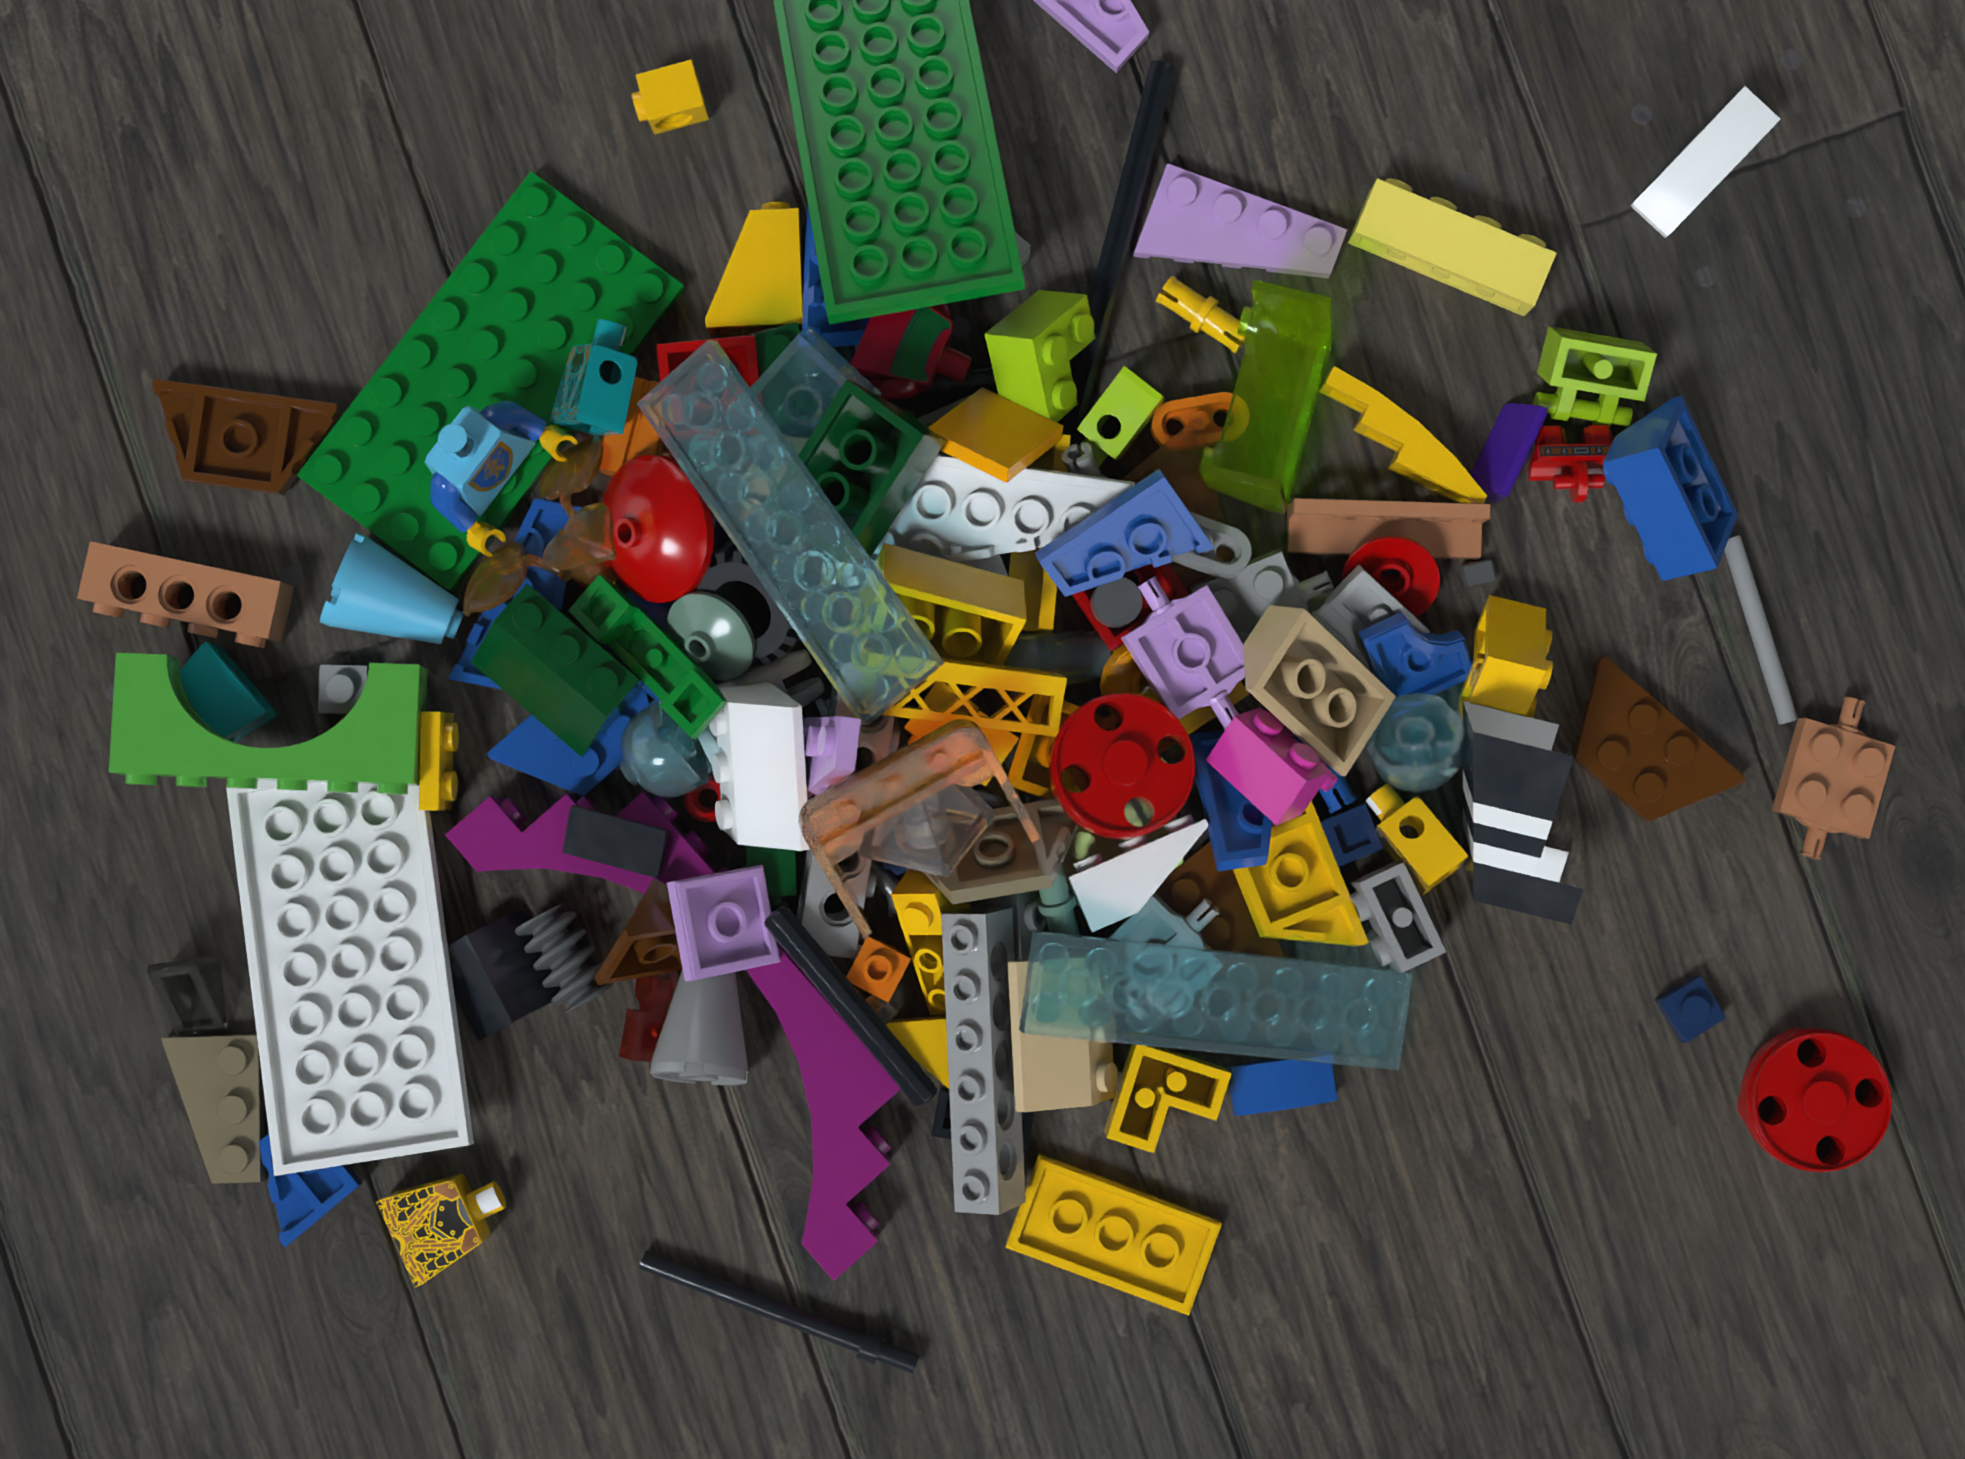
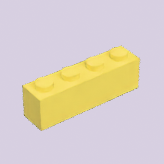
M1378 178L1376 179L1368 193L1348 244L1522 316H1525L1535 306L1557 254L1545 248L1546 243L1528 234L1515 236L1501 230V224L1489 217L1477 215L1472 218L1457 212L1456 205L1443 198L1431 197L1428 200L1412 193L1413 189L1408 184L1400 180L1388 178L1383 181Z

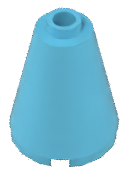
M357 532L331 586L333 587L331 592L332 599L330 602H325L320 623L329 627L441 644L444 636L454 639L464 612L456 609L459 599L367 536Z

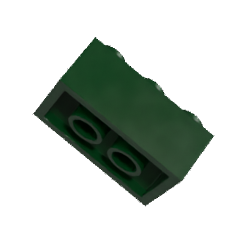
M846 379L766 506L841 563L866 565L946 440L909 413L852 380Z
M527 583L494 620L471 661L474 666L581 757L587 754L645 685L636 674L537 589Z

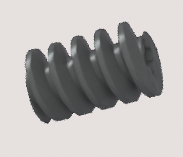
M560 904L523 923L515 929V933L518 936L533 934L534 937L526 944L524 950L526 953H543L534 963L533 967L537 971L552 970L542 984L545 988L560 986L561 989L551 1001L553 1005L569 1003L570 1007L564 1013L566 1014L607 992L614 983L597 985L595 975L603 962L587 964L586 960L595 951L594 945L578 947L577 942L585 935L586 930L585 928L569 930L568 925L577 916L576 911L560 913L559 908L562 905Z

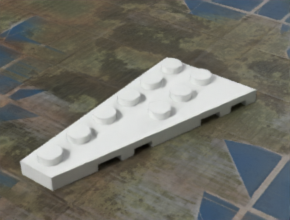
M938 453L866 565L841 563L825 550L821 587L854 579H868L884 543L957 563L990 558L993 555L1016 551L1019 553L1036 550V548L1046 546L1133 487L1135 482L1026 467L1008 483H1005L957 458Z

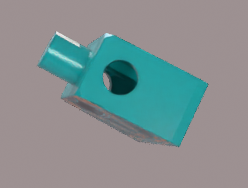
M598 319L592 343L572 347L549 422L593 436L623 434L637 368L636 357L620 352L627 327L612 321Z

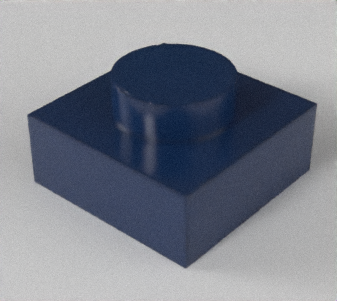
M1365 803L1320 821L1338 867L1384 849Z
M1695 975L1654 1000L1678 1040L1682 1043H1687L1726 1019V1016L1701 976Z

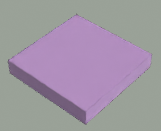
M763 865L667 882L685 982L781 962L777 940L764 926L765 919L772 911Z

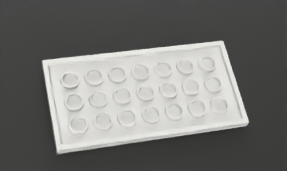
M258 780L257 789L226 788L274 1176L474 1144L430 810H419V786L408 785L407 795L377 793L378 784H358V793L328 792L327 782H308V791L277 790V781Z

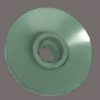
M694 591L680 597L671 606L667 617L668 633L686 650L687 654L700 665L711 679L720 681L732 680L741 676L751 666L755 656L753 632L745 617L733 604L716 594Z

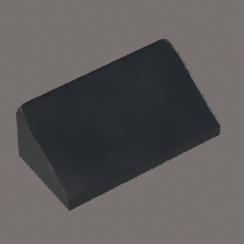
M571 805L562 853L659 878L671 830L582 806Z

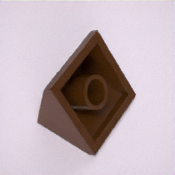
M655 878L652 880L595 975L597 985L682 970L666 884Z

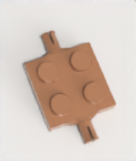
M1844 697L1837 724L1827 725L1808 718H1798L1772 807V811L1793 817L1803 826L1808 827L1800 855L1811 859L1821 860L1827 833L1842 832L1854 837L1870 839L1896 747L1869 738L1857 729L1865 702L1856 698Z

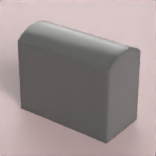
M1490 558L1460 566L1465 588L1496 580Z

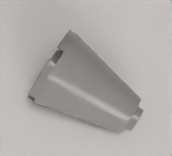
M682 969L650 1063V1074H652V1077L695 1084L696 1081H712L711 1085H742L747 1083L749 1071L735 972L685 982Z

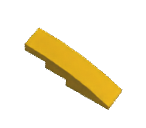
M1335 366L1331 369L1319 392L1361 413L1353 431L1396 451L1387 469L1455 503L1484 504L1487 498L1485 492L1459 460L1419 421L1374 388Z

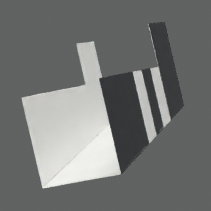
M1463 701V850L1468 855L1463 866L1473 901L1572 925L1584 888L1559 882L1569 852L1545 846L1574 758L1571 755L1551 751L1559 724Z

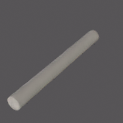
M1741 535L1731 537L1727 542L1724 552L1778 724L1798 720Z

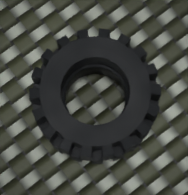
M760 529L748 531L745 535L741 532L731 538L712 554L704 578L696 589L692 591H705L721 596L742 613L751 627L755 639V656L751 665H755L759 660L765 665L772 663L777 658L781 659L817 625L816 620L822 616L824 606L820 602L825 598V588L817 584L822 576L818 568L812 569L808 563L812 559L806 550L802 554L796 550L797 543L789 537L782 541L780 540L779 533L771 530L763 535ZM744 582L761 592L769 605L770 612L753 602L746 591Z

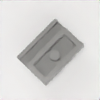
M1360 565L1325 598L1326 602L1317 611L1314 610L1311 613L1369 671L1370 669L1357 632L1402 612L1415 629L1422 633H1430V630Z

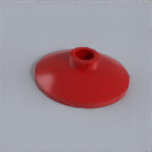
M1381 536L1361 544L1350 554L1342 571L1343 581L1358 565L1362 566L1416 617L1431 606L1440 586L1439 568L1433 555L1419 542L1403 536ZM1386 569H1396L1399 571L1391 577L1381 573Z

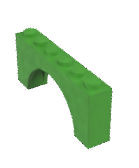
M116 652L109 773L125 775V784L157 785V776L176 777V786L207 787V778L227 779L226 788L257 789L258 780L277 781V790L308 791V782H327L328 792L358 793V784H378L377 793L407 795L408 785L419 786L421 712H426L428 669L418 664L369 663L367 680L359 699L350 712L337 725L318 737L300 744L279 748H257L244 746L224 737L211 728L198 715L191 705L182 683L180 659L167 654Z

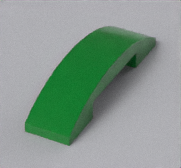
M599 574L568 610L598 642L608 645L662 701L660 707L690 738L696 740L726 705L727 700L700 665L687 654L686 650L645 610L605 576Z

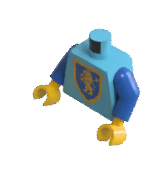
M506 400L486 406L483 410L468 405L464 407L453 422L440 431L438 442L425 459V464L433 475L430 482V501L432 505L460 532H468L467 542L469 546L488 557H492L493 554L485 548L487 538L492 535L505 543L506 536L492 525L483 521L478 522L477 518L482 516L536 443L534 441L539 439L541 446L560 462L567 461V458L556 449L558 444L563 440H570L573 444H578L577 440L561 425L554 424L546 427L545 420L520 405Z

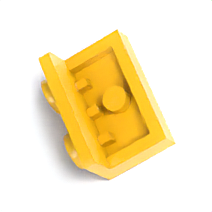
M421 712L419 810H452V801L456 800L458 778L456 772L453 771V752H456L458 748L459 731L457 723L454 722L453 713Z

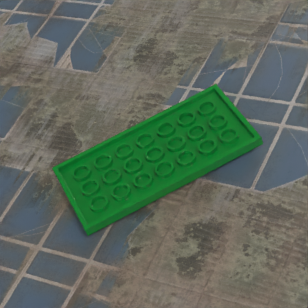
M773 0L829 325L1024 290L1025 280L969 0Z
M530 171L296 476L447 590L454 593L483 554L469 546L467 542L468 532H460L435 509L430 501V482L433 475L425 464V459L438 442L440 431L445 426L451 424L467 405L483 410L486 406L505 400L512 401L546 421V427L554 425V423L549 422L570 351L573 346L592 343L598 319L612 321L627 327L620 352L635 356L686 289L682 283ZM562 426L572 436L577 432V430ZM539 439L534 441L536 443L482 516H478V522H486L501 531L556 460L541 446ZM570 440L561 441L556 449L562 452ZM492 535L485 542L486 550L495 539Z

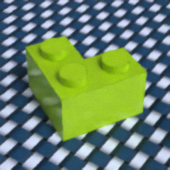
M1038 290L985 333L998 395L1058 422L1078 405L1077 390L1073 382L1069 361L1095 339L1094 321L1090 314L1086 294Z

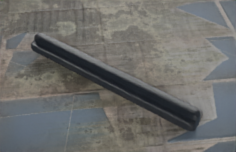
M785 905L774 910L764 921V926L913 1105L920 1107L929 1102L938 1091L931 1078L792 911Z

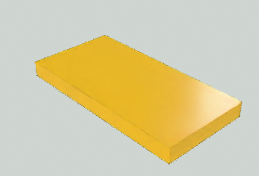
M1038 1153L1025 1189L1026 1202L1019 1205L1005 1248L1189 1316L1222 1222Z

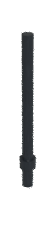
M646 1250L639 1266V1269L857 1352L856 1358L871 1364H875L876 1360L911 1374L915 1370L919 1355L884 1342L885 1336L867 1329L865 1334L650 1251Z

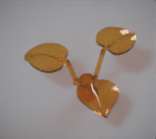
M599 436L581 441L577 445H573L563 451L562 454L567 458V461L560 462L554 459L542 475L539 487L541 495L546 500H554L560 497V503L569 517L564 529L559 530L558 535L549 542L542 558L533 554L524 556L525 549L518 542L504 545L493 551L492 557L487 556L475 569L466 587L463 610L467 617L474 612L490 610L510 599L522 585L528 566L542 568L557 575L564 582L573 579L584 591L599 574L615 584L618 577L608 560L616 559L613 543V514L604 503H594L576 512L571 503L572 493L585 490L592 483L600 469L604 447L602 444L603 440Z

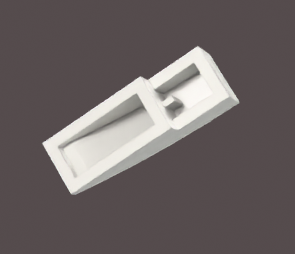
M1744 86L1631 204V207L1666 238L1757 145L1780 118Z

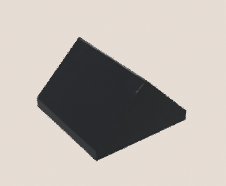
M518 910L475 930L448 946L454 996L478 1041L552 1003V998L561 989L560 986L549 988L543 986L542 982L552 972L551 969L538 971L534 969V963L543 953L525 952L524 947L534 937L533 934L518 936L515 933L517 927L527 922L522 910Z

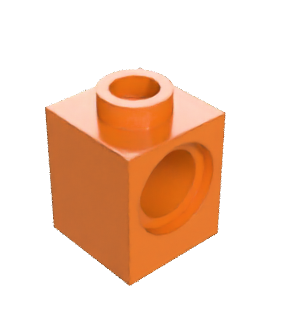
M869 934L846 978L851 984L889 1003L912 958L907 952Z

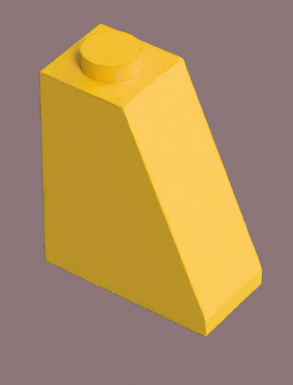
M769 202L763 204L761 210L749 211L706 315V329L711 338L747 336L798 322L802 333L804 255L802 218L799 208H790V204L785 202Z

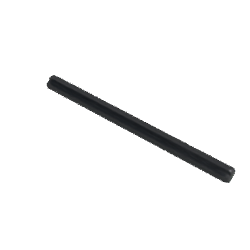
M1155 60L1149 66L1088 302L1090 314L1094 321L1095 339L1074 356L1071 367L1073 382L1077 390L1078 405L1057 422L1063 425V429L1078 431L1077 428L1086 417L1175 72L1174 66L1167 62Z

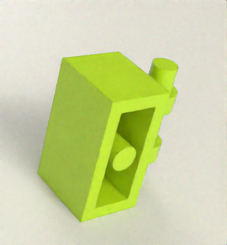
M1548 326L1537 374L1549 385L1557 386L1558 388L1554 395L1537 392L1533 405L1546 408V412L1550 413L1551 419L1567 421L1569 417L1590 420L1592 425H1609L1610 427L1611 424L1628 427L1632 420L1633 410L1632 408L1617 406L1619 398L1645 401L1657 353L1644 343ZM1577 390L1600 394L1596 402L1575 398Z

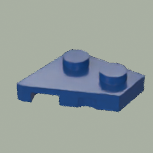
M269 1134L258 1142L263 1165L269 1173L268 1189L271 1203L276 1205L281 1232L278 1234L280 1242L284 1247L294 1242L363 1184L348 1165L274 1176Z

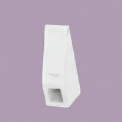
M1188 814L1165 824L1164 827L1167 834L1151 841L1148 840L1147 835L1131 838L1118 844L1122 853L1103 860L1099 852L1073 863L1076 873L1067 877L1090 931H1097L1138 913L1209 826L1207 820L1200 819L1194 822L1192 815Z

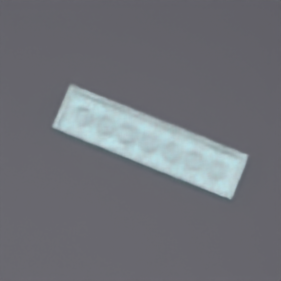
M708 339L637 403L854 717L861 719V725H869L944 664L942 658L718 342Z
M1032 931L1019 1030L1024 1034L1399 1070L1413 974L1407 971L1400 973L1393 969Z

